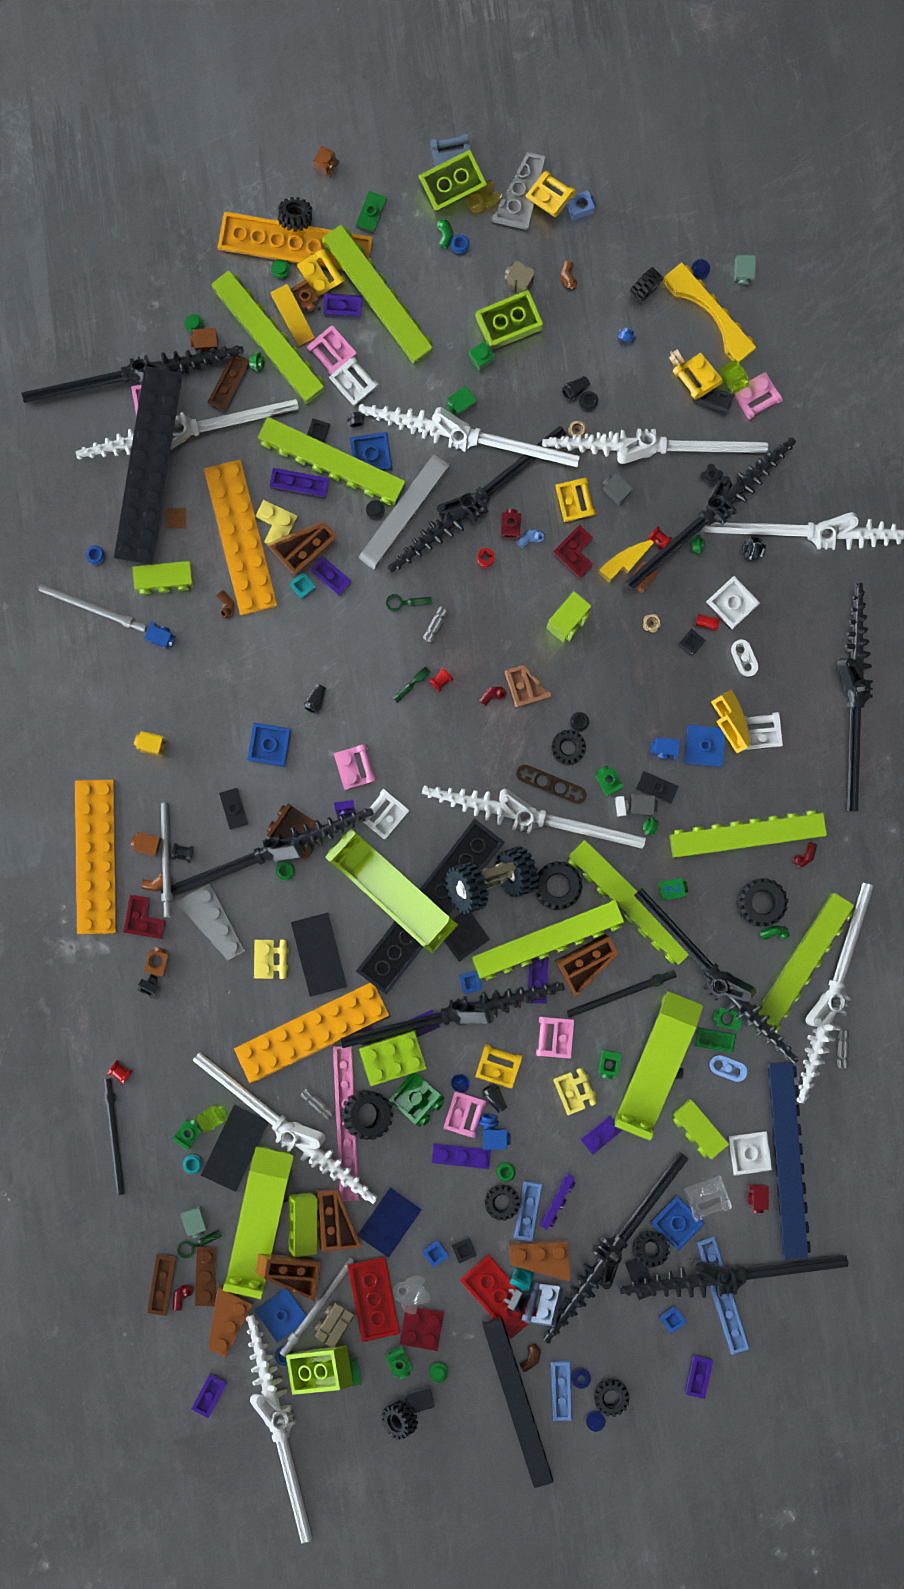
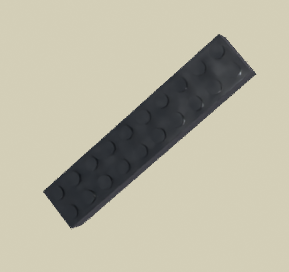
M144 366L114 558L152 565L183 373Z
M474 818L419 890L444 913L449 915L455 907V904L451 903L452 898L448 896L449 889H446V885H448L446 882V877L448 876L446 874L449 869L467 862H472L480 870L486 868L505 841ZM394 921L356 972L387 995L423 949V946L401 925Z

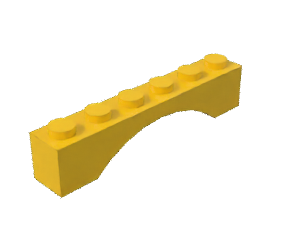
M681 262L664 277L663 283L675 296L696 302L712 315L722 333L724 353L736 366L755 351L754 340L742 332L743 328L738 322L734 323L730 318L731 315L728 310L720 307L717 298L712 293L709 294L706 291L705 284L693 276V271L688 265L685 266Z

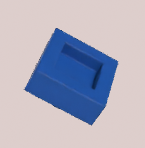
M477 971L459 975L464 994L482 990Z
M439 1240L422 1251L433 1268L449 1257Z
M675 1305L659 1317L671 1334L687 1323Z

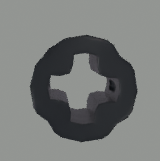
M174 843L171 859H182L191 863L194 846L185 847Z

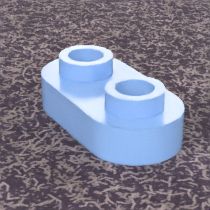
M716 1055L709 1061L710 1070L727 1079L740 1082L747 1076L745 1065L735 1060ZM717 1061H721V1068H716L715 1063ZM735 1068L740 1070L739 1075H734L733 1070Z

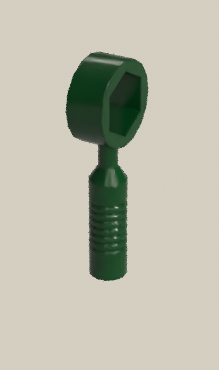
M392 594L387 597L386 606L390 611L397 612L402 608L403 604H409L410 606L430 605L432 601L431 597L402 600L399 595ZM390 598L399 599L401 603L398 608H391L389 606Z
M426 666L413 677L414 680L411 683H407L393 696V699L398 703L413 689L417 682L423 681L431 671Z
M217 1230L200 1238L194 1244L188 1240L182 1241L177 1247L178 1255L184 1259L190 1258L195 1252V1247L204 1246L221 1238V1232ZM185 1243L192 1247L191 1253L186 1256L180 1252L181 1245Z

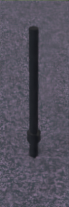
M675 970L662 975L656 974L649 980L572 1008L566 1012L568 1017L571 1018L649 987L663 985V982L676 978L677 975Z
M107 1078L104 1079L105 1094L103 1096L104 1103L107 1105L116 1194L123 1195L124 1186L114 1107L116 1098L112 1089V1080Z

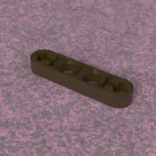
M521 765L517 769L516 776L521 782L574 804H581L587 797L584 788L532 766ZM527 768L528 773L533 775L534 771L537 772L534 783L530 782L531 777L521 778L520 770L524 771ZM541 775L546 776L548 779V783L545 786H540L537 783V778ZM563 783L566 787L565 792L557 793L555 785ZM569 786L573 787L571 790L573 792L580 790L583 799L579 798L577 801L572 794H569V798L566 797Z

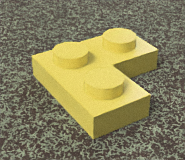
M263 500L255 518L271 525L264 543L268 544L289 535L298 516Z

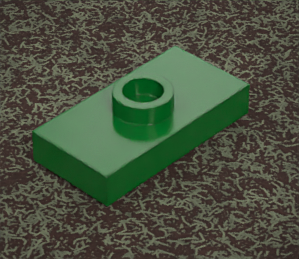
M369 191L358 217L356 227L374 233L387 197Z
M698 1027L694 1046L733 1053L736 1034Z

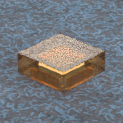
M166 508V527L186 528V508Z

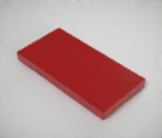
M487 1254L460 1281L492 1318L502 1316L507 1334L512 1339L529 1324L522 1321L527 1304L522 1313L508 1308V1303L504 1299L511 1300L513 1294L509 1292V1289H520L510 1284L511 1278ZM536 1307L534 1308L533 1316L535 1317L538 1310Z
M383 1256L347 1264L361 1341L366 1342L400 1334L386 1257Z

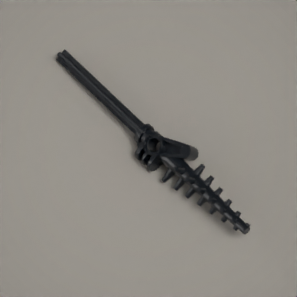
M236 345L232 348L224 346L220 350H215L212 347L208 352L204 353L202 349H198L196 354L193 355L189 350H186L182 357L179 356L177 351H174L171 359H168L166 354L162 352L160 361L150 362L148 355H144V359H141L139 356L137 360L130 358V364L121 367V371L21 392L23 402L26 403L121 381L128 384L134 380V382L142 384L144 366L178 372L180 369L181 373L186 372L188 374L190 372L189 367L191 366L194 370L196 368L198 370L201 369L202 363L205 366L208 364L211 366L214 360L222 362L225 357L231 358L237 354H243L244 348L243 346Z
M559 426L544 439H549L550 437L561 439L567 433L562 426ZM542 440L536 446L543 447ZM524 454L483 488L478 487L475 493H465L461 497L439 504L437 512L442 520L439 521L437 519L436 524L429 521L432 529L427 528V532L422 529L420 532L423 537H418V540L413 538L414 545H410L409 548L405 547V553L400 554V557L396 556V560L387 566L388 570L391 573L397 569L400 570L406 562L411 563L415 555L421 557V551L425 548L431 551L433 549L431 543L435 540L442 544L441 536L443 534H447L452 538L454 534L451 528L454 526L463 531L464 527L460 522L466 517L473 523H476L478 517L482 518L483 513L487 514L489 512L487 504L490 501V496L538 457Z
M793 437L788 438L787 442H784L782 445L779 444L777 446L778 449H774L773 453L769 451L767 453L768 456H765L764 460L758 458L755 468L751 465L747 466L746 475L738 472L737 482L732 485L730 477H722L709 498L706 509L701 510L698 513L699 517L625 581L628 588L633 590L704 526H710L716 522L724 525L726 519H731V515L737 513L732 503L736 500L746 503L748 500L743 496V493L746 491L747 493L754 494L755 490L751 485L754 482L755 484L762 485L763 482L759 478L763 474L770 476L767 470L771 466L775 468L778 466L776 461L780 458H785L784 454L788 450L793 449L792 446L796 443V440Z
M855 583V595L852 597L854 599V608H851V615L854 617L853 620H849L850 628H853V632H847L848 639L852 641V644L845 645V648H848L847 652L851 653V658H840L837 662L844 685V693L849 697L847 707L850 708L847 811H858L861 708H864L868 699L873 698V694H870V690H873L871 688L873 680L864 679V669L872 668V665L864 663V658L870 656L871 653L864 651V646L870 641L863 638V634L868 631V627L863 626V621L867 619V615L863 614V609L866 606V603L863 602L865 594L863 583Z
M364 808L363 811L358 813L352 811L351 815L347 817L340 814L339 819L336 821L328 817V823L321 825L316 820V828L310 829L304 823L303 828L305 832L299 833L292 826L290 829L293 836L283 839L281 834H277L276 837L272 836L270 839L263 840V847L261 849L259 847L255 848L251 854L171 885V893H173V896H176L256 863L262 865L267 860L277 863L285 859L299 858L306 853L304 845L311 852L313 851L311 842L315 844L317 841L322 846V837L327 838L328 835L332 840L334 839L333 832L338 833L339 830L343 834L345 827L351 826L354 828L356 822L366 821L365 818L374 815L372 808Z
M641 888L634 896L704 970L705 973L703 975L706 979L704 989H708L711 992L710 995L713 994L716 997L715 1001L725 995L731 1001L730 1005L726 1008L728 1012L737 1007L739 1009L736 1016L737 1020L746 1016L748 1018L747 1028L755 1025L757 1027V1032L755 1033L757 1036L763 1033L766 1036V1044L772 1042L775 1045L776 1052L780 1051L786 1060H789L793 1065L799 1061V1057L791 1051V1046L783 1042L785 1037L775 1033L777 1026L767 1023L770 1016L758 1013L763 1006L761 1004L758 1006L750 1004L749 1001L756 994L755 987L727 971H720L717 963L713 965L648 893Z
M557 982L549 986L544 984L540 988L532 985L526 991H524L523 987H519L516 993L513 994L511 989L508 988L503 996H500L498 990H495L490 999L486 992H482V995L479 996L480 1001L468 1002L467 996H464V1000L457 998L453 1002L452 999L449 1000V1006L441 1008L439 1013L340 1038L342 1048H347L440 1023L449 1025V1022L453 1021L457 1025L489 1024L494 1021V1017H498V1009L509 1013V1006L513 1005L515 1008L520 1009L521 1002L532 1004L535 998L544 999L545 995H555L558 991H564L565 985L564 982Z
M681 1152L677 1155L618 1235L614 1234L610 1238L601 1237L600 1240L602 1242L599 1245L596 1244V1250L592 1249L591 1251L598 1257V1260L593 1267L586 1263L583 1264L584 1271L587 1274L586 1277L580 1274L577 1275L579 1287L577 1288L573 1285L570 1287L573 1296L571 1298L567 1296L564 1298L566 1306L564 1309L559 1308V1316L557 1317L555 1327L551 1326L549 1330L545 1331L543 1341L550 1344L551 1339L560 1334V1328L569 1324L568 1318L578 1315L575 1311L576 1308L586 1307L587 1304L583 1300L585 1297H595V1294L591 1291L593 1288L599 1289L600 1285L605 1290H608L612 1287L618 1266L622 1261L621 1251L628 1246L626 1242L689 1158Z
M847 1255L745 1269L744 1266H738L737 1269H734V1267L726 1268L703 1260H695L693 1262V1269L699 1274L686 1276L684 1267H681L680 1277L674 1278L672 1271H668V1279L661 1280L660 1274H657L656 1281L649 1282L648 1278H644V1283L636 1284L634 1281L632 1285H620L619 1293L627 1294V1296H630L631 1293H639L640 1296H644V1292H651L652 1296H656V1291L663 1290L664 1296L668 1297L669 1290L675 1289L677 1297H681V1289L687 1288L689 1296L692 1298L694 1297V1288L699 1287L702 1298H706V1286H716L718 1297H722L723 1294L729 1296L730 1293L737 1295L738 1289L746 1283V1280L848 1267L849 1262ZM728 1272L729 1279L722 1282L721 1275Z

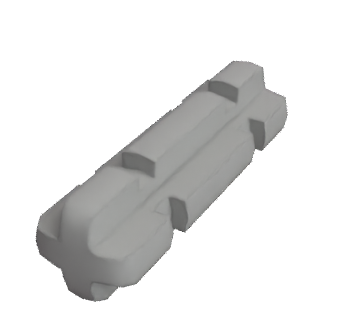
M440 606L438 608L437 615L434 616L428 631L423 636V639L427 642H433L435 634H437L444 621L443 618H446L448 610Z
M839 1030L837 1054L839 1060H837V1066L839 1068H848L849 1042L847 1039H849V1031Z
M307 1088L303 1091L301 1097L308 1100V1103L319 1113L321 1112L326 1120H329L334 1115V1111L327 1108V1105L316 1095L314 1096L310 1089Z

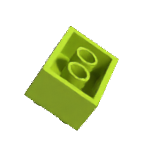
M469 149L418 175L435 211L487 185Z
M529 290L477 310L475 315L484 339L491 351L539 332L543 328L542 320Z
M573 592L549 619L546 629L563 643L566 640L570 641L576 635L578 626L583 627L589 620L592 606L576 592Z
M416 1030L359 1048L370 1086L427 1068Z
M347 1346L302 1350L286 1355L292 1395L335 1391L353 1385Z

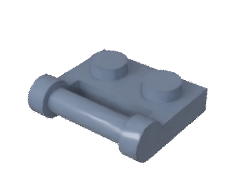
M468 134L436 141V139L430 140L435 166L468 149L470 150ZM461 144L464 149L438 153L439 148Z
M531 1282L530 1297L526 1312L522 1316V1321L555 1327L564 1289L560 1286ZM538 1291H540L542 1293L538 1305L537 1314L535 1317L533 1316V1312L537 1300Z

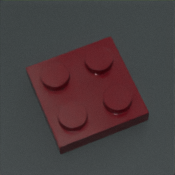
M406 1305L399 1345L438 1351L444 1311Z

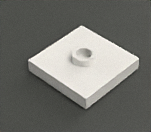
M735 576L706 601L731 629H734L760 604Z
M767 1131L728 1136L734 1176L773 1170Z

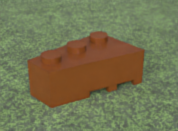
M604 934L555 961L572 994L577 997L593 981L592 979L615 958L618 952L610 937Z
M336 1189L317 1190L320 1249L322 1251L362 1248Z
M567 1239L509 1243L510 1264L512 1266L570 1281Z

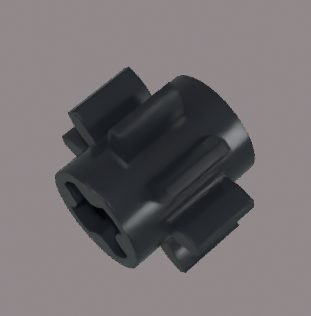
M750 537L749 541L744 540L742 552L745 553L746 558L758 560L759 556L764 557L766 544H763V540L759 537Z

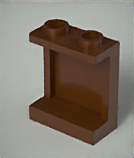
M288 803L280 808L277 813L279 815L276 822L272 821L266 831H268V837H276L277 834H281L283 839L293 836L290 829L292 826L299 833L305 832L303 828L304 823L310 829L316 828L314 820ZM317 841L315 844H312L311 842L313 850L318 845ZM304 845L306 853L300 858L307 861L313 851L310 852Z

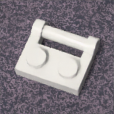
M355 356L329 376L331 382L353 407L380 385L359 365L358 359ZM350 368H353L368 385L366 388H363L348 371Z
M779 712L765 716H744L747 727L752 724L771 722L774 724V728L748 730L750 746L744 750L783 746Z
M382 789L381 795L370 808H372L375 814L386 800L390 802L389 806L374 823L370 821L372 816L365 818L366 821L363 823L386 840L409 810Z

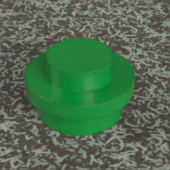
M284 260L274 261L271 266L272 274L277 278H285L290 273L289 263Z
M191 314L186 317L184 325L187 331L193 333L194 329H202L204 323L199 315Z
M261 352L251 354L249 360L250 368L260 371L264 367L265 358Z
M701 535L692 537L693 552L702 554V550H705V538H701Z
M650 816L644 821L643 830L645 835H654L657 832L659 821L655 820V817Z
M283 861L277 865L276 874L281 880H290L295 874V867L292 863Z
M504 1162L497 1167L496 1174L501 1181L509 1182L515 1177L516 1170L511 1163Z
M442 1363L433 1364L429 1369L430 1379L436 1383L444 1382L448 1377L447 1367Z

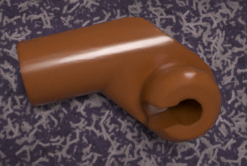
M565 261L560 279L565 287L574 289L578 284L571 274L574 264L570 261Z
M163 872L154 881L143 879L141 889L152 891L163 889Z

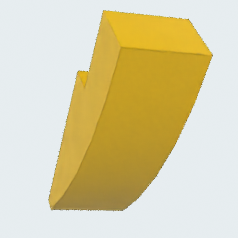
M288 284L270 292L298 348L314 340L315 337Z
M649 540L627 548L609 560L599 570L598 574L609 583L621 570L628 574L653 546L654 542Z
M731 689L711 701L721 717L716 722L736 753H739L750 746V738L743 711Z

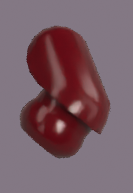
M501 686L489 687L478 701L486 706L491 699L505 698L507 691Z
M809 842L806 853L802 856L796 855L793 863L798 867H804L812 862L815 857L817 844Z
M182 1285L174 1291L172 1310L182 1311L183 1300L193 1294V1288L190 1285Z

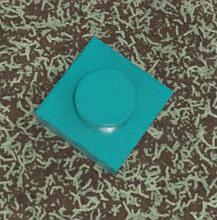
M304 572L289 583L300 599L316 588Z
M516 1267L510 1284L527 1292L535 1274L526 1269Z

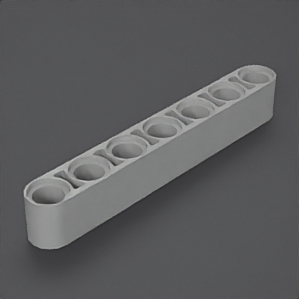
M436 453L431 457L359 556L361 561L373 569L379 565L451 466L449 462Z

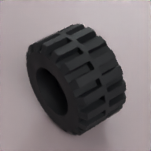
M554 861L546 864L537 873L539 875V879H537L539 884L536 886L535 895L540 903L547 908L554 910L566 909L575 904L581 896L583 889L582 877H580L578 870L571 864ZM555 874L565 876L570 884L569 891L562 897L552 896L547 890V881Z
M769 878L752 880L740 891V896L737 900L739 902L738 910H740L742 918H745L748 923L761 927L771 926L778 923L785 916L784 913L788 909L787 893L780 884L776 883L777 881L770 880ZM759 891H766L773 898V908L766 914L757 913L752 906V898Z
M368 1090L357 1091L354 1095L348 1097V1101L344 1102L345 1108L341 1109V1113H343L341 1121L345 1123L343 1126L348 1130L349 1134L364 1140H375L376 1137H382V1133L388 1132L389 1129L387 1127L392 1125L393 1122L390 1121L391 1117H393V1113L390 1110L393 1108L388 1104L389 1100L384 1098L382 1094ZM369 1103L376 1110V1118L370 1126L364 1127L358 1120V1112L363 1105Z

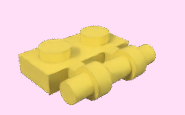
M255 940L254 978L274 979V971H279V979H287V971H289V965H287V954H289L287 940H280V948H274V940ZM274 953H280L279 965H274Z
M584 1067L576 1069L579 1077L575 1079L571 1072L553 1079L567 1115L585 1109L584 1100L588 1099L591 1106L598 1103L595 1097L597 1094L595 1090H592L589 1082L590 1077L588 1073L586 1074ZM579 1083H582L585 1093L580 1095L576 1086Z

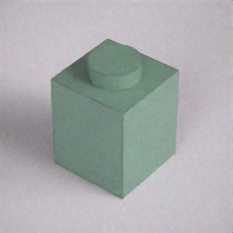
M755 255L736 256L734 282L739 283V285H750V283H753L755 279Z
M201 1206L180 1214L187 1236L192 1235L193 1238L204 1235L203 1231H206L208 1228Z

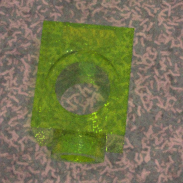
M736 359L719 368L721 378L732 394L750 386L747 373Z
M216 1103L195 1118L206 1134L226 1121L225 1116L227 1113L222 1106L218 1107Z

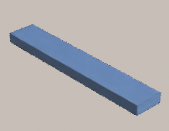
M715 1236L696 1241L703 1261L725 1267ZM726 1272L721 1275L722 1282L728 1280ZM710 1286L731 1355L749 1350V1343L734 1295L730 1293L729 1296L723 1294L722 1297H718L716 1286Z

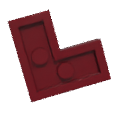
M581 525L553 551V554L579 579L594 565L580 552L593 539Z
M130 895L123 933L162 939L165 920L146 917L150 898Z

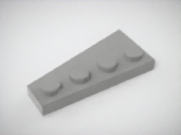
M530 152L526 153L491 222L528 230L534 203L528 200L525 195L540 178L546 156Z
M210 883L176 901L227 960L245 952Z

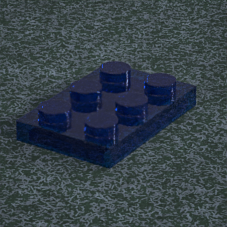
M390 1187L357 1236L389 1258L422 1209Z

